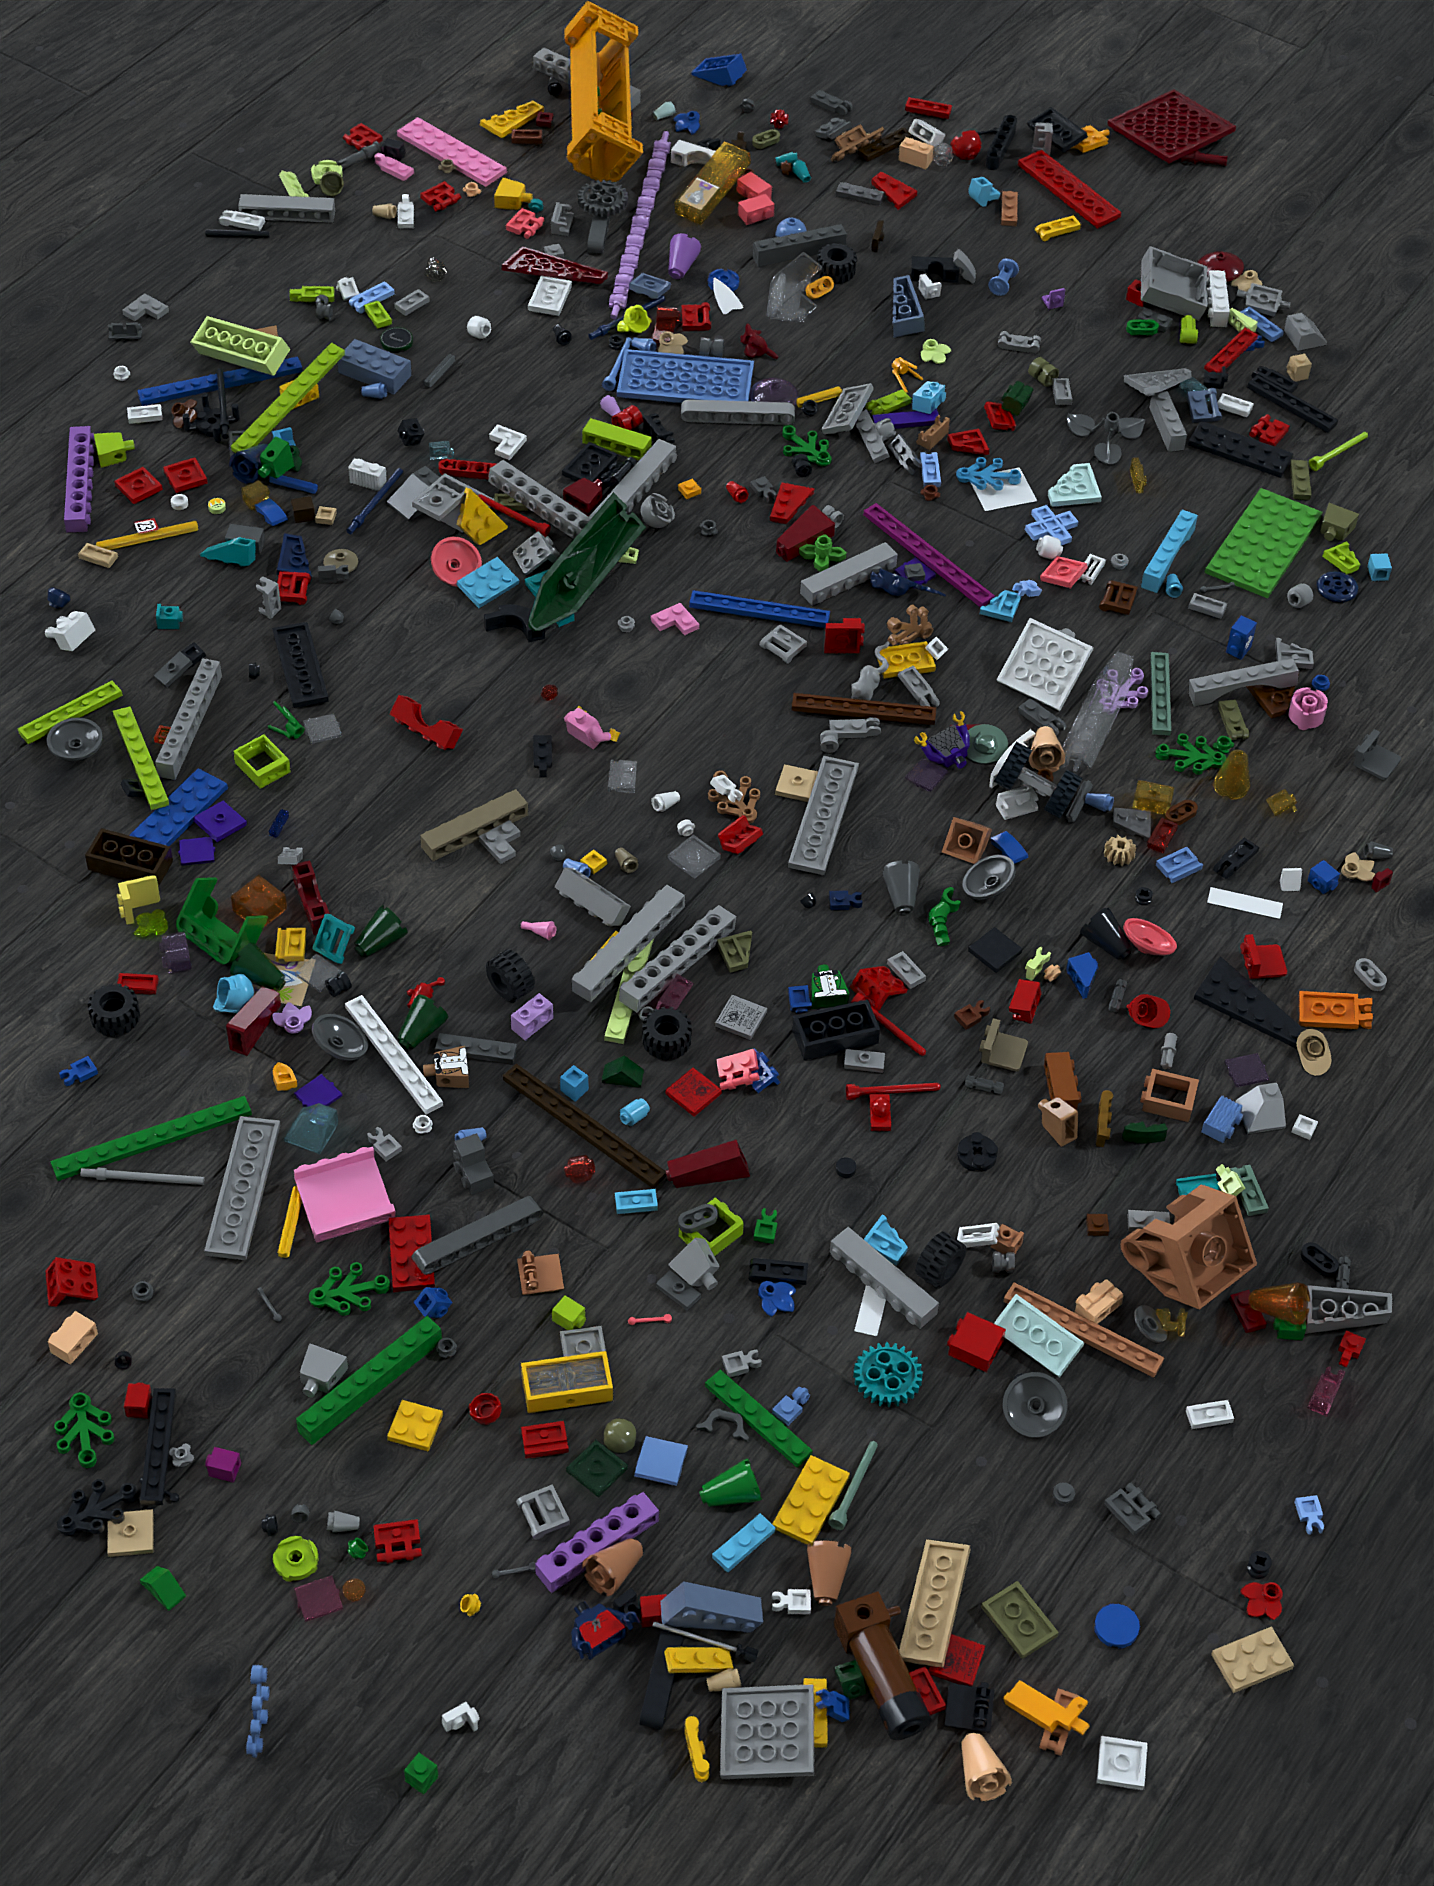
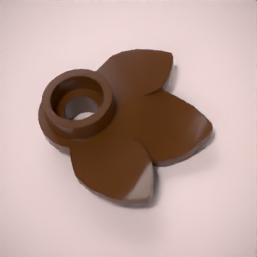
M190 399L185 403L177 402L172 406L173 424L176 428L181 429L183 427L182 415L185 413L189 414L190 423L196 420L197 412L194 408L197 401Z

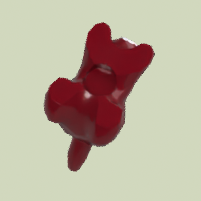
M746 324L745 333L740 337L741 342L746 345L745 355L753 358L767 354L771 358L778 359V355L768 348L765 339L759 336L762 331L752 329L750 324Z

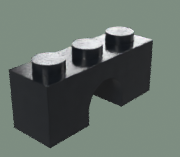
M912 256L911 281H919L922 274L927 276L938 274L942 277V282L958 283L960 267L956 266L953 262L954 258Z

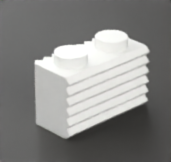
M918 119L913 120L908 130L912 135L938 148L945 137V133Z
M354 458L349 465L350 483L379 491L387 482L386 467Z

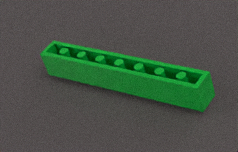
M428 1316L423 1318L297 1417L298 1432L311 1445L315 1444L432 1351L442 1339L441 1328Z

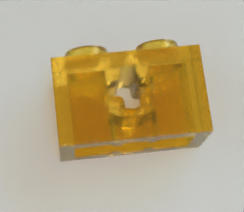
M1138 780L1132 808L1165 815L1171 806L1174 787Z

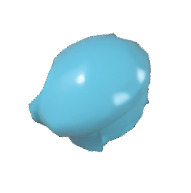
M244 974L220 978L217 986V998L213 1005L216 1012L237 1014L254 996L252 982Z

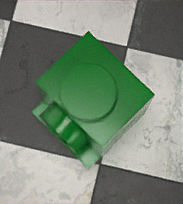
M1279 1312L1278 1317L1274 1318L1273 1325L1274 1330H1277V1338L1302 1341L1306 1332V1312Z

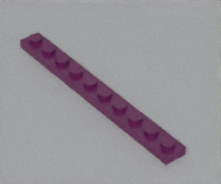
M877 503L864 510L863 515L979 607L988 605L990 600L995 597L990 591Z

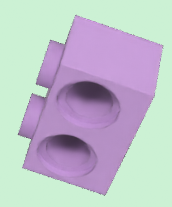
M540 993L511 1015V1029L524 1040L528 1039L553 1019V1004Z

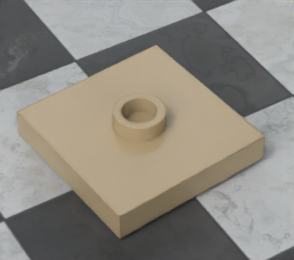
M784 764L775 795L808 802L818 772Z
M153 1510L124 1512L125 1519L119 1524L108 1521V1557L154 1553Z

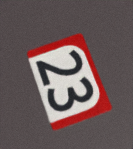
M155 518L134 522L138 534L159 530Z

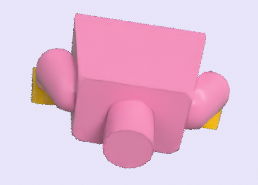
M578 706L575 711H570L564 717L568 733L593 750L600 742L609 740L617 742L620 732H617L615 729L611 728L609 732H603L598 721L589 715L587 711L582 710L581 706Z

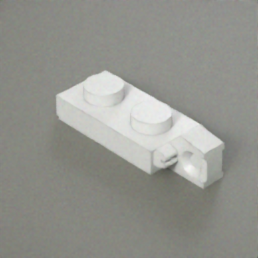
M402 194V202L398 204V229L414 228V204L409 202V194Z

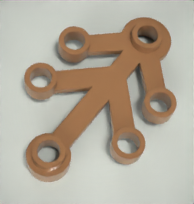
M910 605L906 610V613L910 615V623L901 622L898 618H890L887 621V628L893 634L888 637V642L894 646L897 643L900 645L909 644L918 637L928 638L933 633L932 624L927 621L929 611L924 606L918 609L915 605ZM917 615L921 618L920 625H918ZM900 630H905L898 635L895 634L898 633Z
M717 771L713 778L723 774L727 778L728 776L724 771ZM743 776L740 779L739 791L743 794L740 801L736 799L735 802H731L728 796L719 794L715 789L709 790L708 799L712 802H719L717 804L718 813L739 817L744 815L747 817L748 823L751 824L757 818V811L754 807L757 800L760 799V790L753 788L749 791L750 800L746 806L743 800L747 789L751 786V779L748 776ZM728 804L736 805L738 809L728 807Z

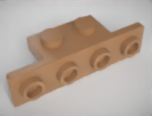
M860 124L836 137L835 142L840 151L833 154L831 161H840L846 154H853L860 146L868 145L869 141L873 139L874 141L882 137L884 128L881 127L867 135Z

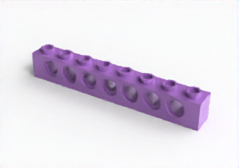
M90 426L70 427L64 513L66 533L87 532L88 525L91 524L90 514L88 513H91V503L89 501H92L90 489H93V484L90 478H93V468L91 466H94V458L92 456L94 455V444L92 443H95Z

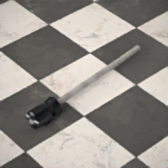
M653 1622L654 1627L734 1651V1657L738 1658L741 1654L744 1660L753 1663L757 1659L758 1649L749 1646L742 1649V1644L739 1643L736 1647Z

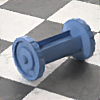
M1008 258L1000 261L998 265L999 275L990 279L988 284L990 291L996 295L1002 296L1008 292L1009 278L1015 277L1019 271L1017 263Z

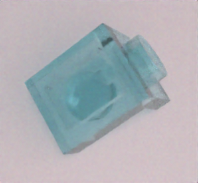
M449 441L429 443L430 460L454 458L453 447L450 448Z

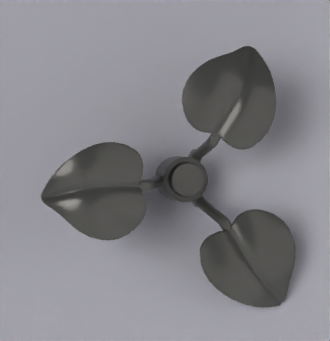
M1109 412L1106 418H1102V421L1095 426L1094 420L1087 415L1068 413L1067 424L1070 431L1079 437H1087L1090 432H1095L1104 424L1105 430L1109 431L1107 444H1097L1094 449V455L1099 461L1107 465H1114L1120 460L1122 452L1117 444H1110L1112 431L1117 429V432H1121L1124 438L1136 439L1142 433L1145 419H1119L1117 413Z

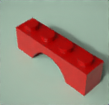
M398 695L390 712V715L395 717L396 722L408 725V729L415 733L420 732L423 734L422 737L431 742L432 740L437 743L436 746L443 750H446V748L454 749L463 731L460 727L445 720H440L432 726L427 725L421 715V704L408 696Z

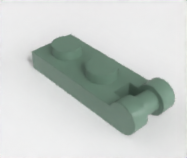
M1244 1165L1239 1169L1237 1167L1230 1168L1231 1171L1238 1174L1245 1187L1239 1193L1247 1215L1253 1216L1267 1213L1268 1205L1251 1166Z

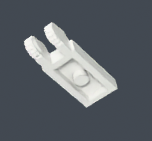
M226 210L223 212V216L219 218V223L223 226L231 225L260 231L265 223V218Z

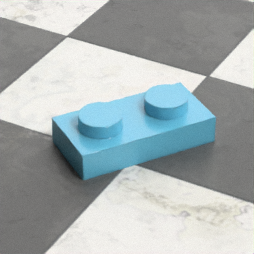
M655 1189L615 1193L617 1214L658 1210Z

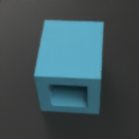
M1371 554L1367 566L1371 581L1389 580L1392 567L1388 554Z

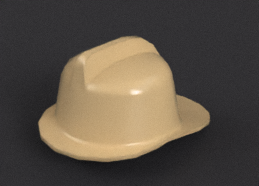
M1307 1029L1298 1036L1296 1043L1301 1063L1309 1074L1314 1076L1322 1075L1327 1072L1332 1062L1328 1042L1318 1030Z

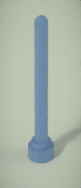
M629 337L625 340L610 375L603 380L602 386L607 391L614 390L616 386L615 378L622 365L624 351L629 349L632 343V339Z

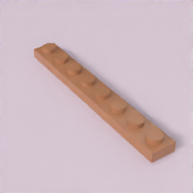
M1016 1283L1012 1284L1004 1297L1003 1302L1009 1304L1015 1294H1017L1084 1343L1153 1378L1164 1361V1357Z

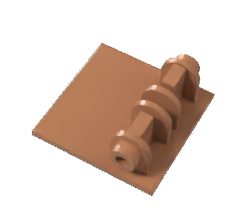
M525 1251L522 1258L517 1259L522 1295L564 1290L559 1254L534 1257L531 1251Z

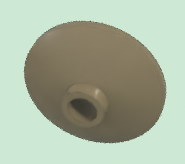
M336 549L329 552L324 557L323 562L324 566L336 565V569L341 565H348V573H350L358 566V557L350 550Z

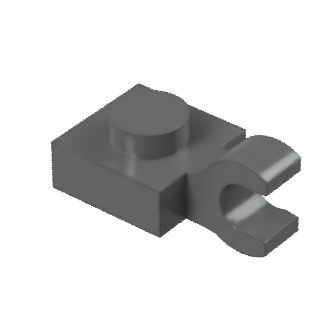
M336 565L318 566L320 584L337 583V579L349 578L348 565H341L337 569Z

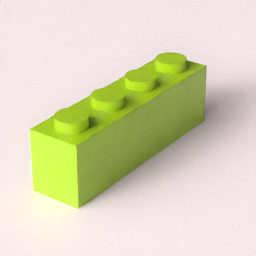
M590 418L582 430V443L588 444L591 442L614 453L633 457L636 460H640L651 448L652 437Z

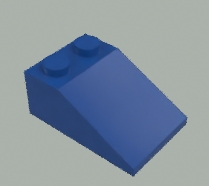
M735 54L707 58L691 74L718 85L731 86L736 83L737 79L743 76L742 74L747 71L742 55Z

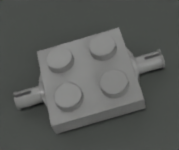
M1251 283V287L1247 292L1239 289L1236 296L1243 297L1246 300L1244 309L1250 306L1258 313L1275 317L1279 307L1287 309L1290 307L1289 302L1282 301V290Z

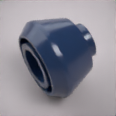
M55 587L48 589L47 600L50 602V606L59 609V607L63 608L70 602V595Z

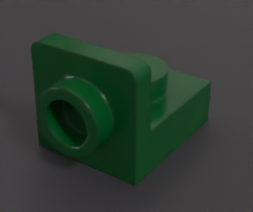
M856 1660L834 1666L835 1674L842 1687L843 1696L853 1699L867 1693L864 1677Z

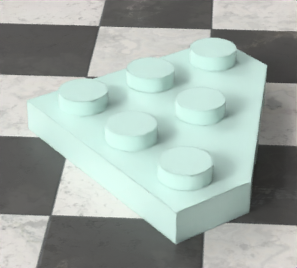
M1090 463L1073 464L1069 472L1064 474L1057 481V484L1049 489L1048 497L1052 507L1101 502L1102 497Z

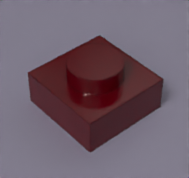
M538 112L536 126L551 127L553 113Z
M1389 868L1382 872H1377L1373 877L1371 889L1377 893L1388 886L1393 872Z

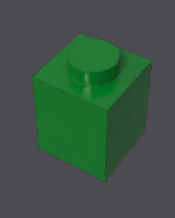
M418 1753L404 1770L405 1782L424 1795L438 1778L437 1765L421 1753Z

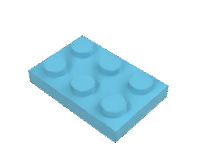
M498 557L457 581V586L478 608H481L519 584V579Z

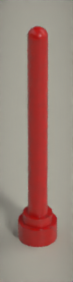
M482 494L478 495L486 505L536 529V532L539 531L544 537L548 536L551 526L547 523H537Z
M857 993L851 1000V1003L866 1000L867 998L862 993ZM871 1006L875 1018L880 1024L919 1055L924 1056L926 1054V1050Z
M939 1083L859 1087L855 1086V1084H846L847 1100H856L860 1095L938 1091L941 1085Z

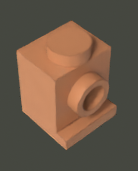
M1002 1224L999 1230H997V1244H992L991 1248L1002 1254L1007 1252H1014L1016 1254L1022 1245L1024 1233L1022 1231L1019 1233Z

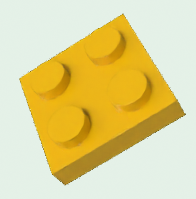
M402 1400L387 1435L388 1441L429 1452L442 1419L443 1411Z

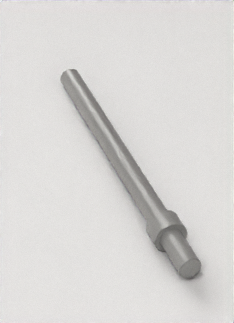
M99 1167L97 1169L81 1168L80 1172L81 1177H95L97 1180L110 1178L204 1185V1177L113 1171Z

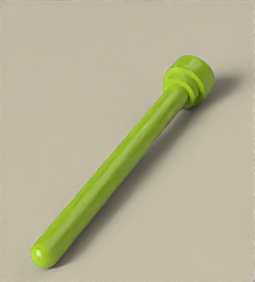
M1361 433L1322 457L1315 456L1309 460V467L1313 471L1321 469L1324 462L1366 439L1368 433Z

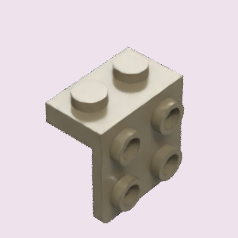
M993 1018L991 1026L987 1025L984 1036L987 1037L986 1041L982 1040L979 1051L982 1052L981 1062L1017 1072L1021 1068L1028 1041L1000 1033L1001 1020Z

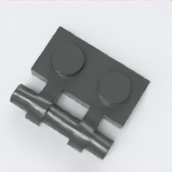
M1129 1483L1125 1487L1129 1492L1128 1494L1119 1489L1105 1500L1104 1505L1135 1535L1150 1524L1151 1519L1147 1515H1151L1156 1520L1161 1516V1513L1156 1509L1157 1505L1153 1501H1149L1139 1487L1136 1488L1132 1483ZM1137 1500L1139 1504L1142 1506V1508H1140L1134 1501Z

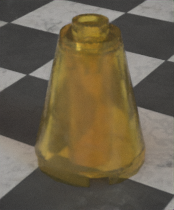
M1231 751L1215 776L1213 786L1219 795L1229 796V799H1240L1247 795L1250 789L1248 756L1244 751Z

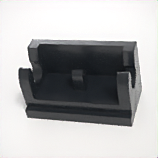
M657 413L643 416V429L648 436L652 437L654 443L658 439L670 444L675 443V439L671 437L673 433L671 431L667 432L660 420L653 421L654 418L659 417Z

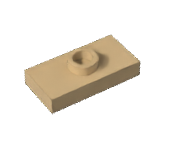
M86 543L78 553L80 559L110 568L118 558L117 552Z

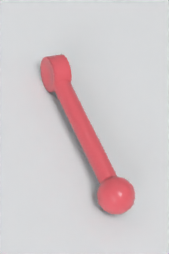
M665 1314L664 1317L640 1319L630 1317L628 1323L630 1325L657 1321L670 1323L672 1316Z

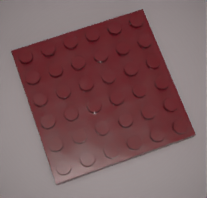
M1175 89L1108 120L1107 126L1167 163L1184 157L1236 131L1235 125Z

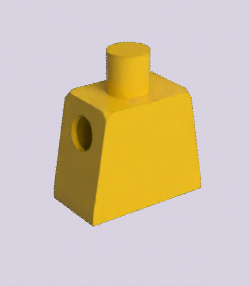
M502 178L494 194L495 208L518 210L523 202L530 203L533 195L525 193V185L523 183Z

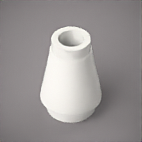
M677 791L656 794L652 798V806L656 811L663 812L679 802L680 796Z

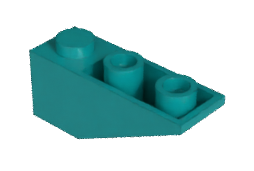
M238 537L208 547L200 556L206 557L208 560L216 559L224 563H237L240 566H249L255 560V540Z

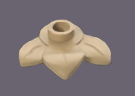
M1247 270L1238 278L1232 280L1231 286H1238L1239 290L1247 292L1251 287V283L1262 285V282L1258 279L1256 271Z
M665 331L659 337L660 346L658 352L684 354L682 346L688 340L680 333L673 334ZM665 338H670L669 342H665L664 340Z
M1354 852L1346 856L1341 872L1350 879L1357 878L1361 881H1372L1375 875L1371 872L1374 861L1359 860V856Z

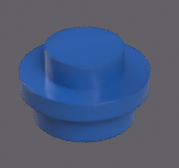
M1317 675L1312 680V686L1316 690L1325 691L1329 688L1330 682L1327 676Z

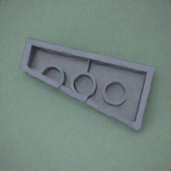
M910 276L894 278V337L925 331L924 315Z
M683 1581L661 1600L662 1624L666 1626L748 1633L754 1631L763 1623L760 1597Z

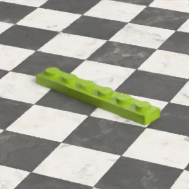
M110 681L18 728V732L30 744L47 735L57 723L70 718H80L123 696L122 691L113 681Z

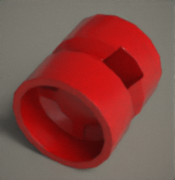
M634 405L612 416L613 425L632 430L643 423L642 414Z

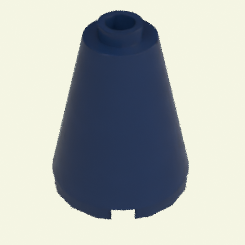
M260 444L236 452L231 456L229 466L232 467L234 471L232 473L239 481L248 484L255 482L259 478L258 470L262 467L260 455L268 446L267 444Z

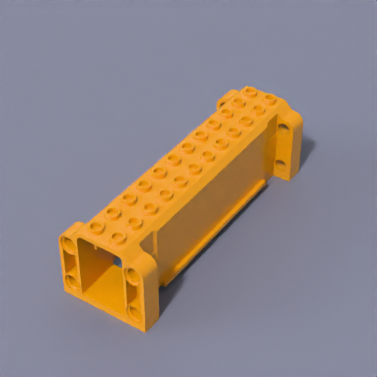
M587 1L565 28V43L570 46L572 112V141L567 146V159L572 163L574 170L591 179L599 180L600 182L603 180L617 182L643 154V143L633 139L631 133L628 47L638 37V26ZM596 32L611 38L599 53H596ZM597 87L600 89V96H597ZM598 106H599V109H602V112H601L599 115H598Z

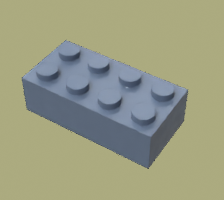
M354 339L345 349V355L338 361V373L368 385L381 382L386 384L387 392L395 394L411 377V360Z

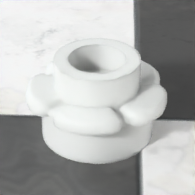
M118 366L114 370L115 379L119 381H125L130 375L125 366Z
M690 820L681 821L677 825L679 835H691L695 825Z
M420 1115L416 1117L413 1122V1128L417 1133L424 1134L432 1130L431 1126L433 1123L428 1116Z

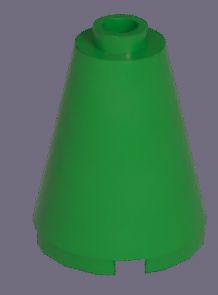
M749 1458L742 1460L702 1485L703 1490L699 1491L703 1504L707 1503L711 1507L762 1500Z

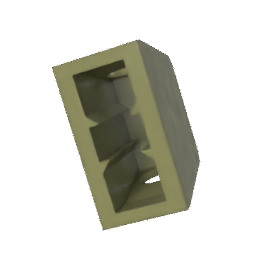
M1329 503L1320 532L1325 534L1324 537L1328 541H1332L1334 538L1344 540L1355 529L1359 514Z

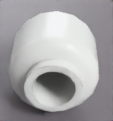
M474 316L467 324V331L473 337L484 339L491 332V324L486 318Z
M1049 535L1040 538L1036 546L1039 556L1050 560L1060 556L1063 550L1061 541Z

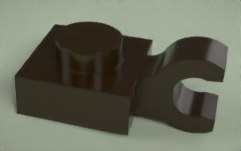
M738 131L737 140L731 141L728 154L744 156L747 142H744L743 138L745 132Z

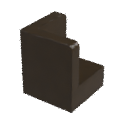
M311 496L291 499L295 523L315 520Z

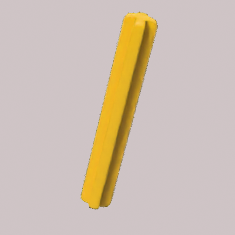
M294 1186L292 1189L279 1244L278 1256L281 1258H288L290 1255L302 1200L297 1186Z

